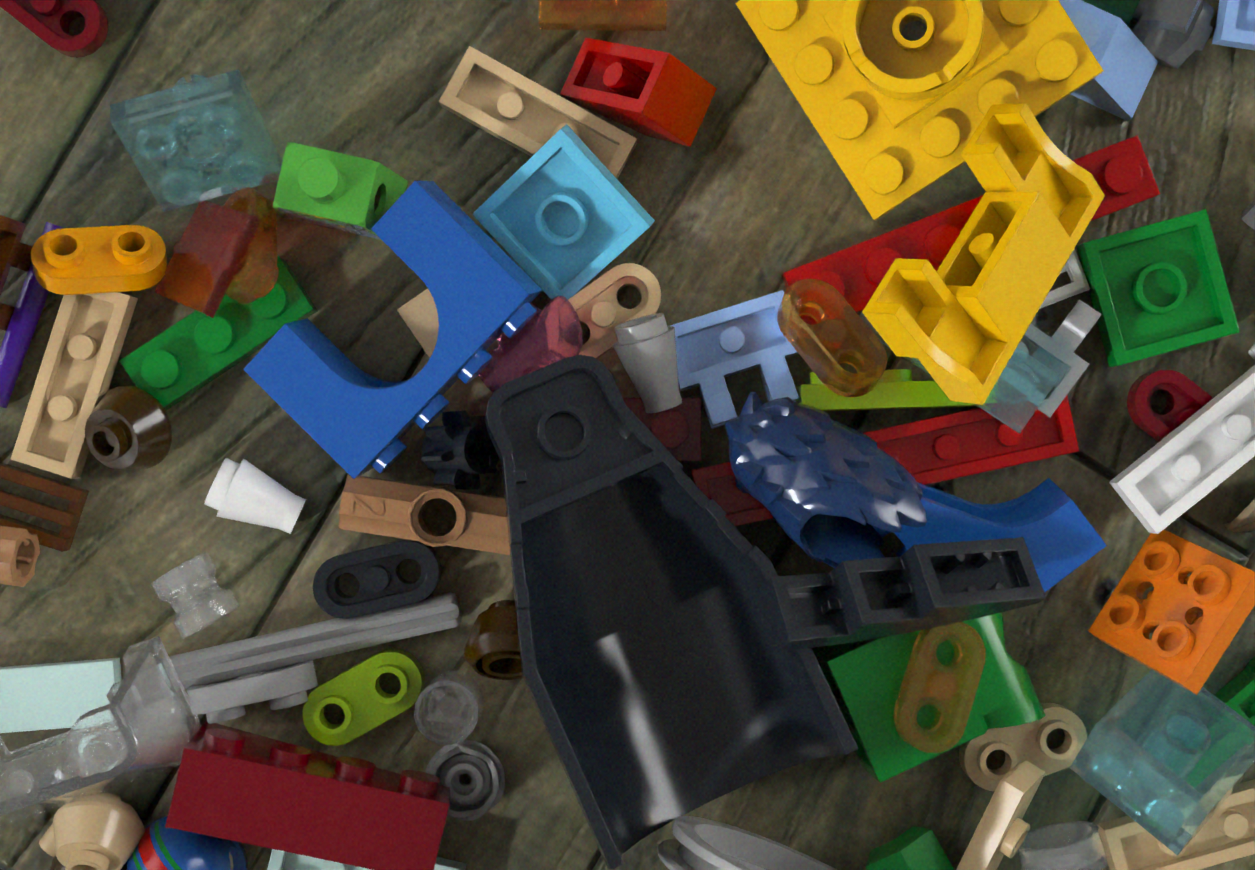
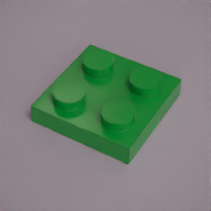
M1206 209L1088 241L1076 246L1082 269L1090 287L1088 291L1093 309L1102 314L1097 324L1109 367L1123 365L1240 332Z

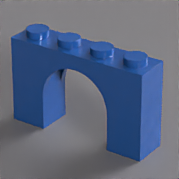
M415 180L371 228L420 277L434 299L439 322L438 337L435 349L421 371L411 379L404 381H388L373 377L354 365L308 318L285 323L243 369L353 479L373 468L379 474L386 471L408 448L401 441L406 433L415 424L424 430L448 407L450 402L443 396L458 379L467 385L491 362L493 356L486 349L502 333L511 339L534 317L537 310L530 303L543 291L434 181Z

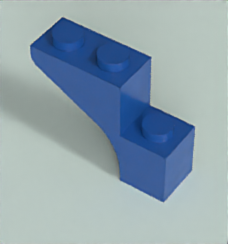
M1047 478L1026 494L998 504L973 503L918 483L923 492L920 501L926 511L927 523L925 526L918 528L901 525V532H895L896 536L905 545L896 552L898 557L903 555L913 545L1023 537L1044 593L1107 546L1074 501L1050 478ZM873 526L882 538L890 533Z

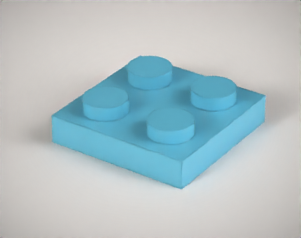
M567 124L472 214L558 307L573 297L655 221Z

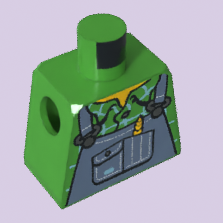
M287 142L273 208L277 216L381 240L371 228L407 190L409 182L383 164L373 160ZM380 188L379 205L377 210L374 211L375 195L377 189Z

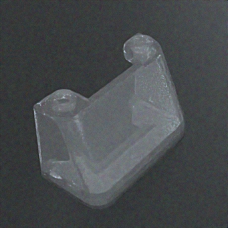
M159 636L128 647L123 656L126 668L124 679L114 683L106 695L110 704L90 710L80 716L70 731L10 752L0 735V827L61 807L74 798L84 795H96L180 765L184 747L201 726L198 716L193 715L191 712L188 695Z

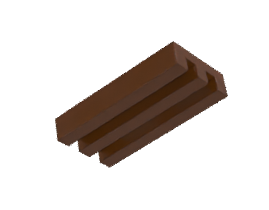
M0 462L1 479L69 500L67 510L65 511L0 490V505L61 524V529L59 533L2 514H0V526L27 529L29 533L37 534L40 545L61 552L70 550L89 490Z

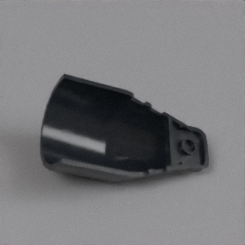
M570 356L509 381L494 391L487 404L485 423L502 465L522 676L608 869L613 870L623 865L622 854L641 839L679 816H683L714 799L786 768L819 757L848 754L858 749L812 648L778 652L760 588L771 577L778 576L771 561L757 546L753 547L725 517L727 513L713 498L709 500L683 472V466L627 407L612 374L604 363L591 356Z

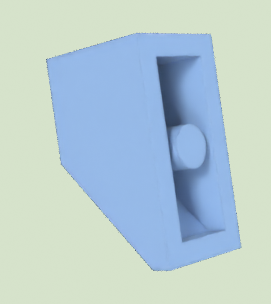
M1058 0L1104 70L1102 74L1071 93V95L1129 121L1136 111L1158 61L1121 18L1082 0Z

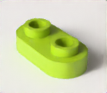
M390 648L372 655L325 681L309 694L308 701L304 703L303 722L308 733L322 744L339 746L358 738L405 712L414 705L423 691L425 684L423 668L417 658L411 653L402 649ZM381 674H395L401 682L400 691L395 694L384 692L379 684ZM327 704H337L343 709L345 714L343 723L332 724L327 721L324 715V708Z

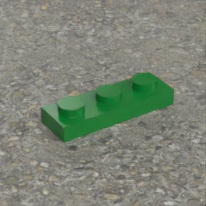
M278 256L119 361L136 387L155 397L167 411L263 348L285 323L306 319L318 312V310L286 261Z

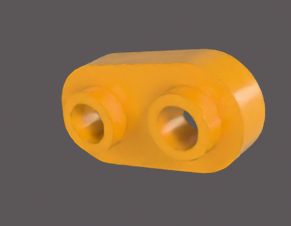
M140 225L56 229L39 237L31 250V260L37 282L44 289L60 295L145 290L159 283L167 271L166 247L162 237L154 230Z

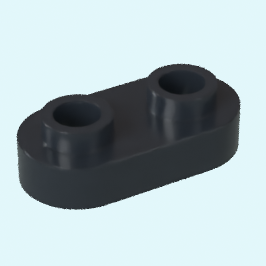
M399 540L339 554L326 560L318 568L314 576L313 594L319 607L333 617L349 619L424 600L437 588L441 580L442 565L438 554L431 546L420 541ZM404 559H413L419 563L421 576L417 581L410 582L401 576L400 565ZM343 573H351L357 577L360 587L356 595L349 596L340 590L339 579Z

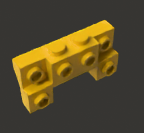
M1026 103L991 105L962 151L961 156L986 192L938 270L936 271L926 259L895 258L862 311L894 354L899 357L918 358L950 401L978 405L985 403L1105 197L1093 175L1073 162L1054 145Z

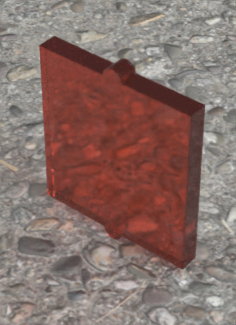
M200 200L181 240H178L174 246L175 252L155 293L213 318L234 275H237L241 270L242 265L240 263L261 220L250 214Z

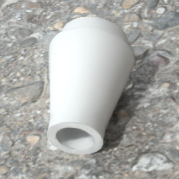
M225 458L204 504L219 510L217 517L276 528L291 534L306 499L293 494L244 458L240 464Z

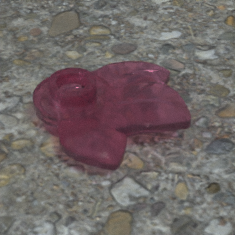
M556 296L543 310L530 303L537 310L534 317L511 339L504 333L497 338L498 348L488 351L493 356V359L479 373L481 380L490 391L494 393L496 389L509 381L564 358L579 355L583 345L581 324L573 305L564 296Z

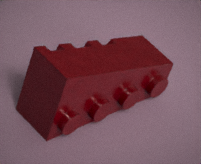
M206 720L184 747L165 827L372 870H434L450 804V787L439 785L440 779L426 772L404 770L399 774L377 768L374 763L364 759L349 756L337 757L217 723L208 724Z

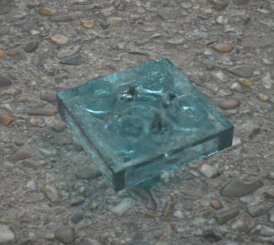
M239 69L208 78L196 74L190 75V83H187L185 77H182L172 88L110 104L111 124L163 212L278 181L282 159ZM215 167L219 168V169L212 170V171H206V170H205L206 168H211V169H212V168H215Z

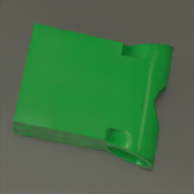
M1001 613L905 634L823 646L813 651L857 744L858 749L855 750L861 766L880 783L985 734L988 729L1027 724L1046 716L1025 667L1017 663L1006 651L1003 616Z

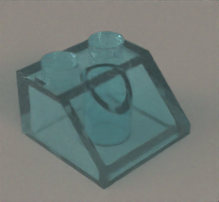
M1151 670L1095 724L1070 769L1178 856L1255 765V726L1204 687L1195 695Z

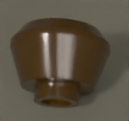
M118 386L102 396L87 419L85 438L94 457L107 467L113 469H148L162 462L168 455L172 443V427L167 411L155 397L134 386Z
M515 600L494 602L476 618L464 648V658L475 672L481 676L497 680L523 678Z

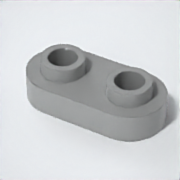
M313 660L205 685L188 687L187 693L192 714H206L208 724L245 715V705L268 700L270 710L302 704L308 701L306 690L318 686Z

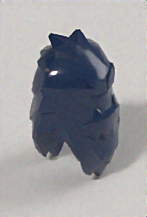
M751 392L742 408L740 416L725 423L729 439V459L736 477V487L742 493L749 494L760 501L770 511L775 523L810 558L818 562L823 561L833 568H836L842 561L885 558L879 550L884 541L873 526L895 533L901 532V525L916 528L926 525V511L920 501L923 492L915 478L895 458L878 448L877 442L855 429L831 420L828 413L815 407L794 402L789 397L763 403L756 392Z

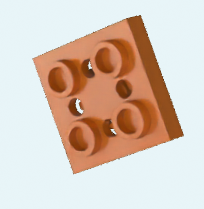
M1162 530L1159 534L1150 533L1088 632L1102 642L1197 695L1255 606V572L1167 530ZM1149 587H1154V590L1147 594V599H1143L1145 590ZM1150 632L1153 634L1151 639H1149Z

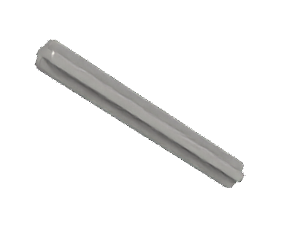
M449 592L427 597L418 603L349 619L335 618L160 658L150 665L152 684L157 693L165 694L196 685H205L246 674L454 628L462 622L460 603L456 594Z

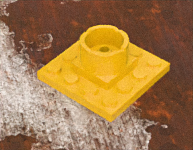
M739 0L735 3L875 221L965 163L961 153L991 105L1026 103L1036 117L1104 71L1058 0ZM912 21H920L927 27L924 36L915 41L905 39L902 36V30L905 25Z

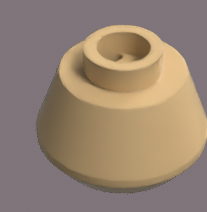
M84 795L74 798L60 807L53 819L56 857L65 866V870H120L134 852L145 832L140 817L130 805L118 799L102 795Z

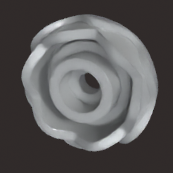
M473 740L451 742L431 758L426 768V773L440 779L439 785L450 787V804L447 813L449 816L457 817L463 821L478 819L498 804L502 798L505 788L502 763L492 749L480 742ZM464 773L469 774L472 778V781L468 784L463 783L460 779V776Z

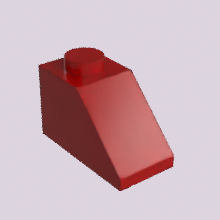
M585 38L560 95L573 103L648 137L691 147L717 88L668 52Z

